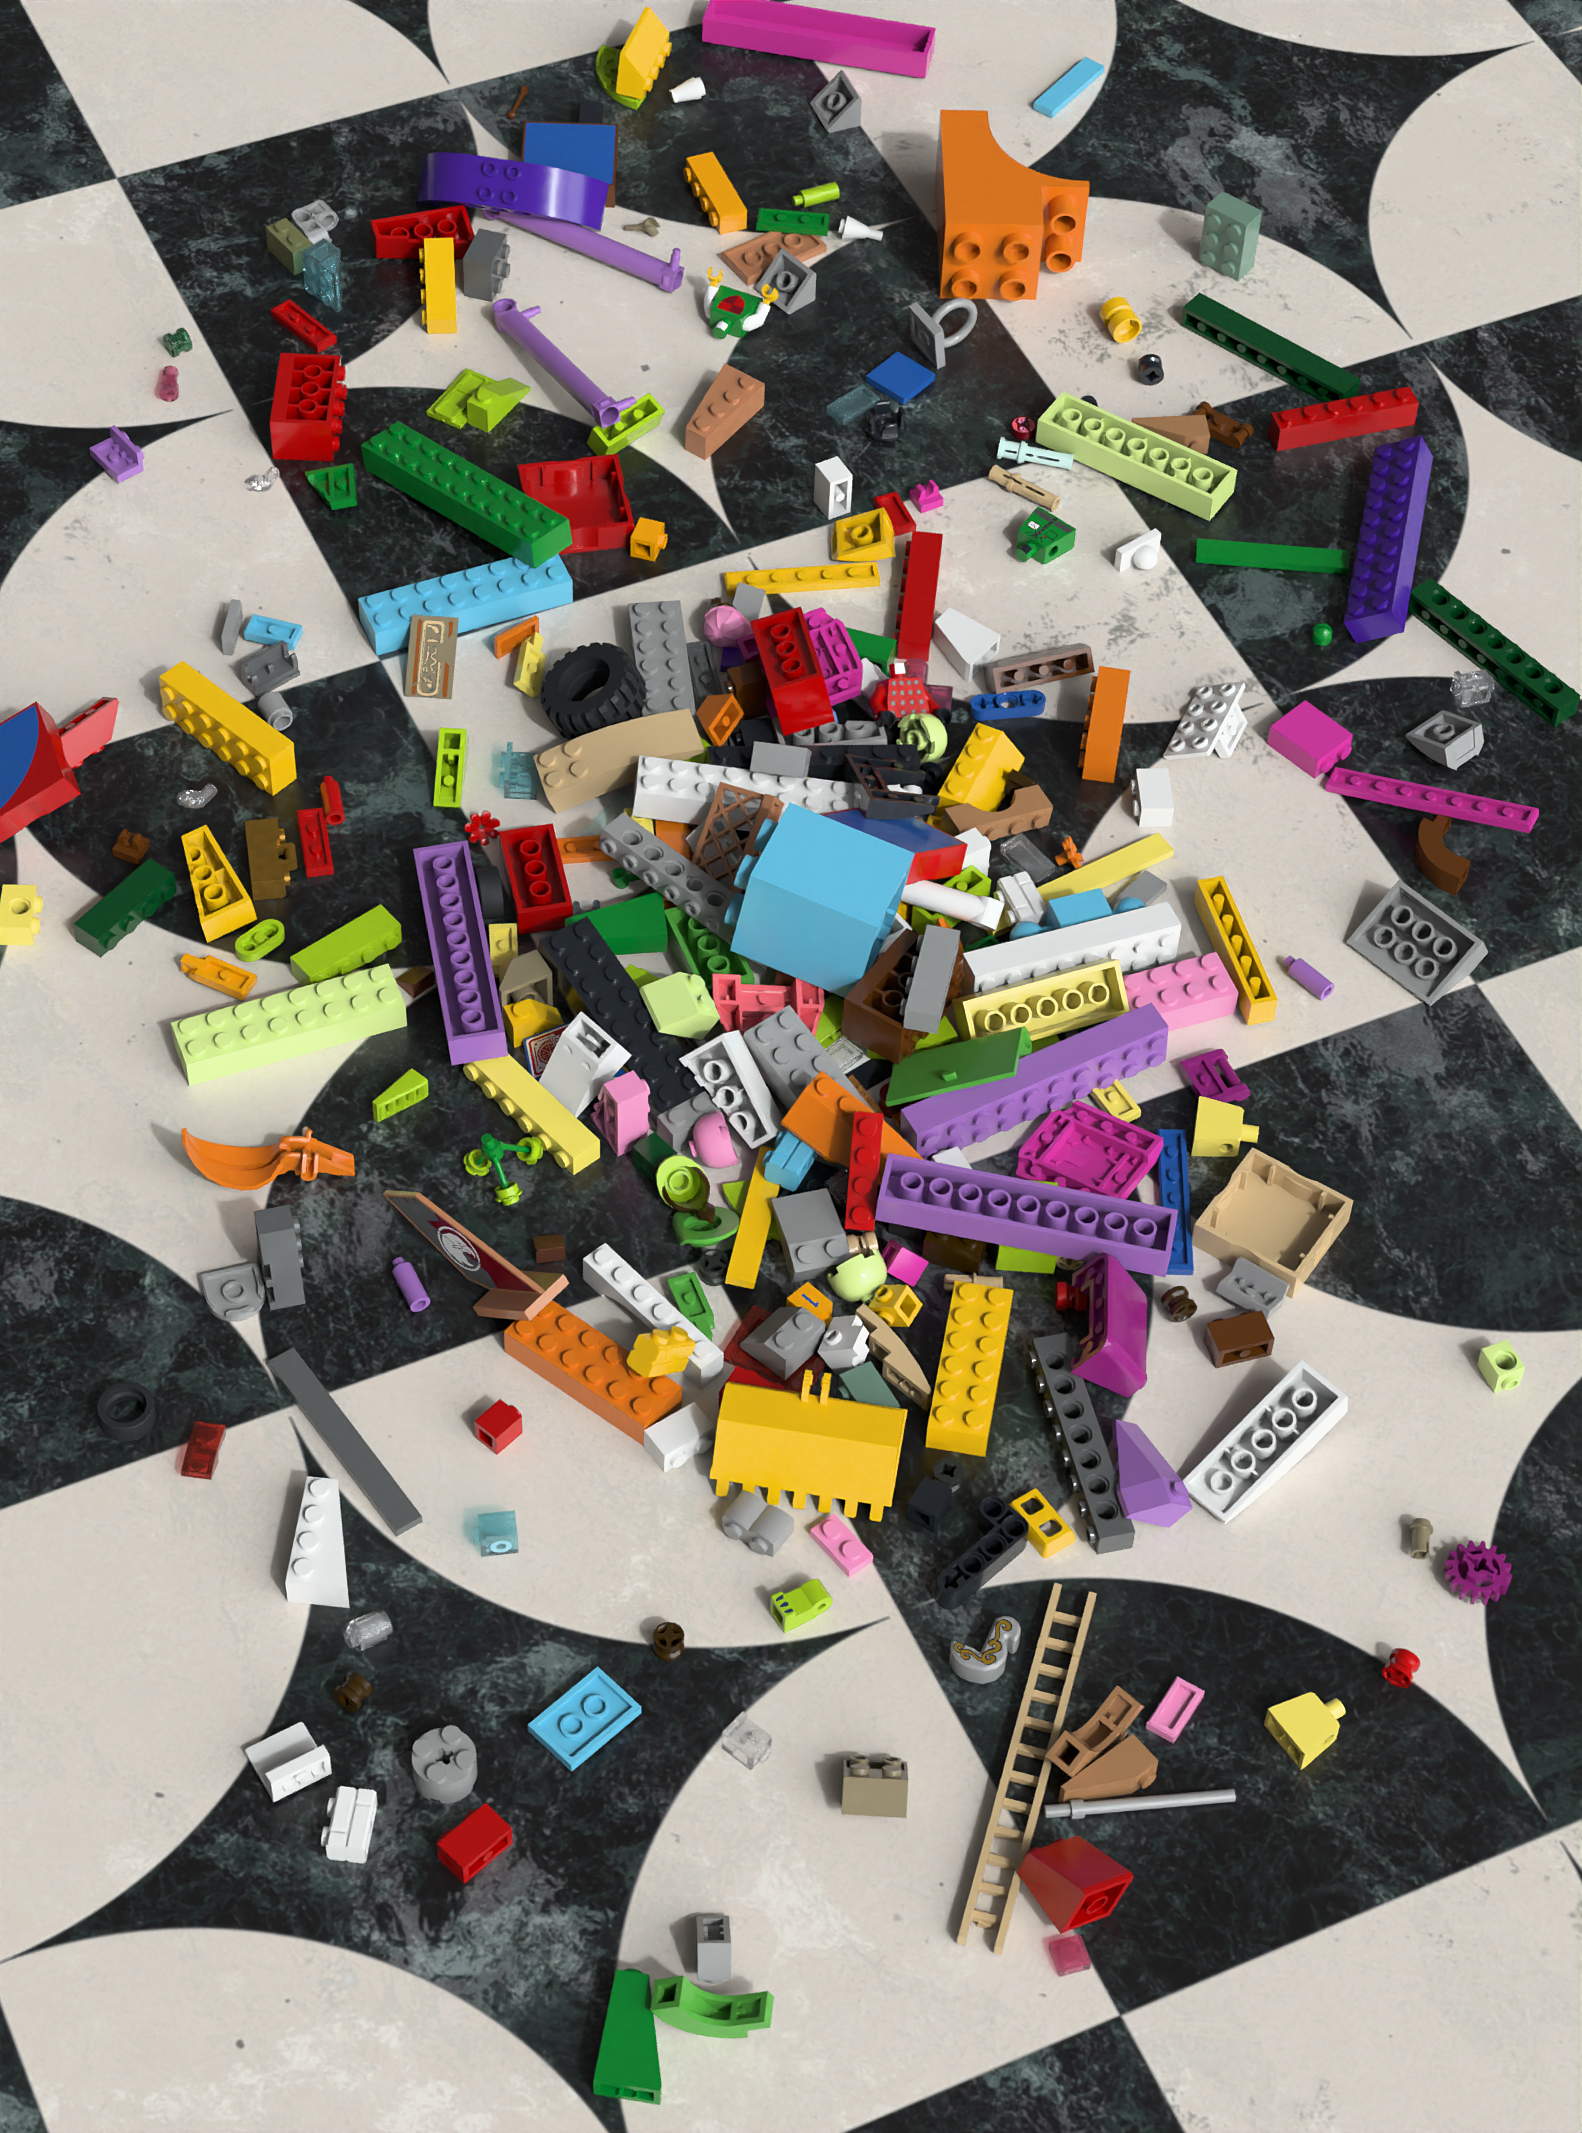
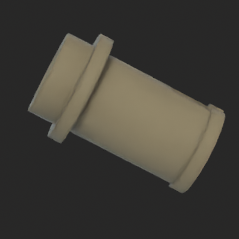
M1416 1518L1409 1526V1532L1412 1534L1410 1556H1413L1414 1559L1423 1560L1430 1557V1535L1433 1533V1526L1428 1519Z

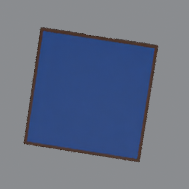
M524 121L521 162L563 169L604 181L609 184L605 208H615L618 124Z

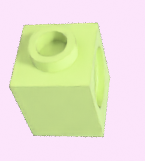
M1508 1340L1482 1348L1477 1367L1494 1393L1517 1387L1521 1382L1525 1369L1524 1364Z

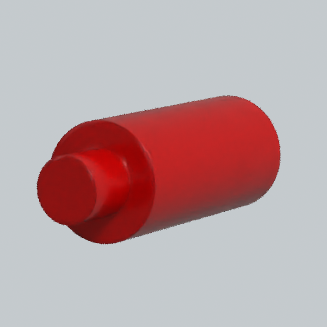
M325 776L323 783L320 785L325 819L330 825H339L345 820L339 784L333 780L332 776Z

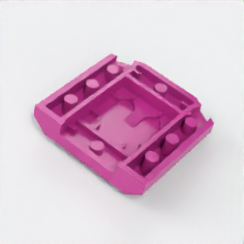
M822 607L804 613L824 676L831 706L861 695L863 663L844 623L826 614V610ZM753 633L736 639L744 664L757 661L764 673ZM766 681L765 706L768 717L771 718L772 722V718H778Z
M1077 1100L1072 1103L1073 1107L1062 1112L1058 1109L1050 1113L1019 1150L1016 1178L1058 1182L1060 1187L1127 1199L1156 1163L1163 1147V1138Z

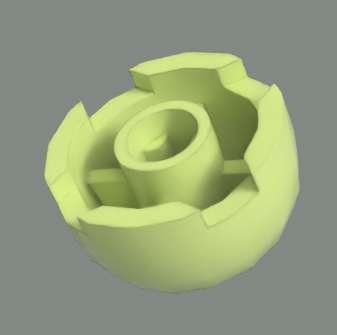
M914 713L901 719L898 727H901L900 739L896 740V744H916L921 766H924L927 762L937 760L943 755L947 746V733L944 725L938 718L927 713Z
M872 1250L870 1252L872 1256L864 1258L863 1254H859L836 1267L838 1274L835 1276L832 1273L827 1275L826 1278L837 1296L850 1302L862 1300L863 1304L873 1300L876 1291L881 1285L885 1284L887 1278V1268L879 1250Z

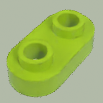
M267 919L240 936L235 942L237 957L244 962H254L279 946L285 939L283 924L275 919Z

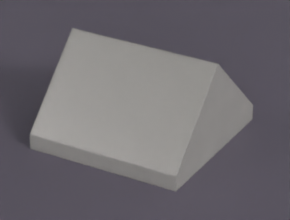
M840 70L810 102L829 133L858 127L861 123L862 99L846 73Z
M781 248L756 286V289L761 292L762 287L768 284L770 291L767 295H769L776 288L779 296L773 303L790 315L815 300L816 273L787 250Z

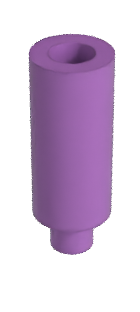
M1288 956L1285 959L1284 965L1289 968L1288 974L1318 998L1324 1000L1332 993L1334 984L1302 958L1296 960L1292 956Z
M402 1257L394 1259L392 1262L394 1266L392 1274L411 1311L418 1312L424 1310L430 1304V1299L412 1264L405 1262Z

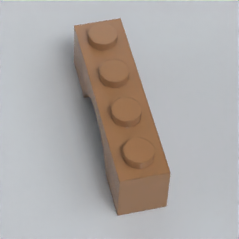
M1037 784L1015 790L1011 806L1004 811L987 812L977 809L969 803L945 808L940 829L955 837L976 827L982 836H986L989 841H993L1001 837L1047 826L1053 805Z

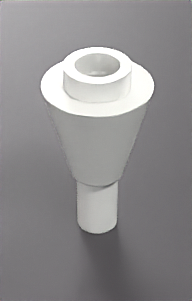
M848 215L846 220L841 219L838 233L842 234L841 239L870 238L881 241L883 235L882 231L870 229Z

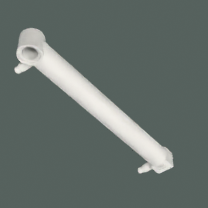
M927 880L905 885L900 900L967 921L974 926L989 931L996 930L1004 907L1002 902L990 897L972 895Z

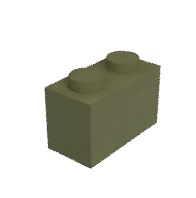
M287 218L266 227L267 249L292 274L297 275L315 266L313 243Z

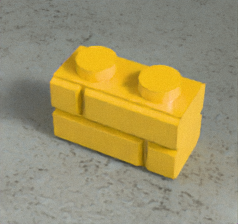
M673 1326L671 1329L663 1331L654 1329L651 1333L638 1334L633 1345L635 1349L631 1350L627 1363L644 1378L683 1372L688 1364V1357L692 1355L696 1344L688 1336V1333L680 1327Z

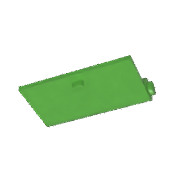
M1023 1026L913 1053L909 1058L905 1057L899 1065L894 1063L885 1102L887 1107L1016 1076L1019 1057L1032 1053V1042L1027 1028Z

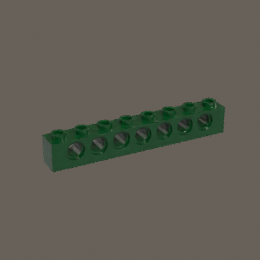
M1429 578L1411 590L1408 612L1550 725L1556 727L1576 713L1580 694L1560 680L1554 673L1546 669L1535 658H1532L1517 644L1509 640L1498 629L1490 625L1479 614H1476L1461 600L1453 596L1442 585Z

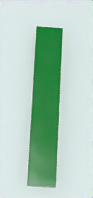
M1197 538L1196 563L1348 575L1349 550Z

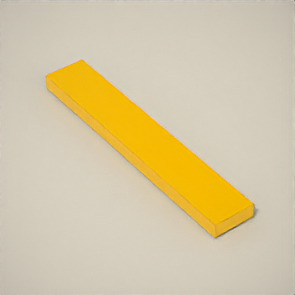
M877 562L724 572L727 597H734L738 582L766 590L765 594L880 586Z
M764 1146L759 1148L726 1275V1284L750 1289L755 1287L773 1217L770 1201L778 1197L781 1185L766 1181L764 1178L765 1167L762 1166L766 1153L769 1150H775L773 1148Z

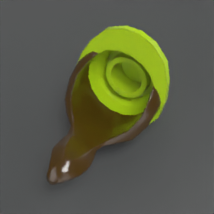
M672 1155L664 1159L656 1172V1185L663 1201L681 1213L694 1212L699 1220L713 1223L716 1210L714 1205L708 1202L710 1184L702 1168L684 1155Z

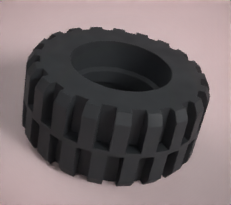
M595 642L590 643V646L581 645L577 647V650L564 654L565 657L562 660L558 659L553 664L554 668L548 670L545 675L546 681L542 683L540 695L542 708L563 738H567L568 741L611 725L638 718V711H642L647 692L644 678L628 653L621 647L603 642L601 645ZM603 687L596 695L584 700L591 692Z

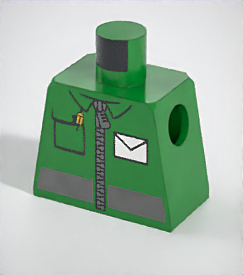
M1038 506L1018 530L1016 557L1021 562H1027L1030 558H1033L1041 564H1047L1074 548L1076 529Z

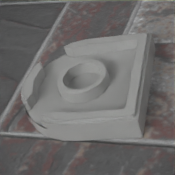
M258 1262L199 1274L207 1307L217 1318L231 1322L243 1321L254 1316L262 1308L265 1301V1289Z

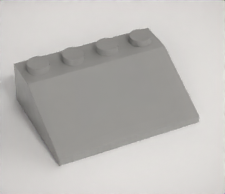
M1401 880L1397 881L1346 941L1349 946L1429 1006L1433 1005L1467 977L1488 953L1483 941Z

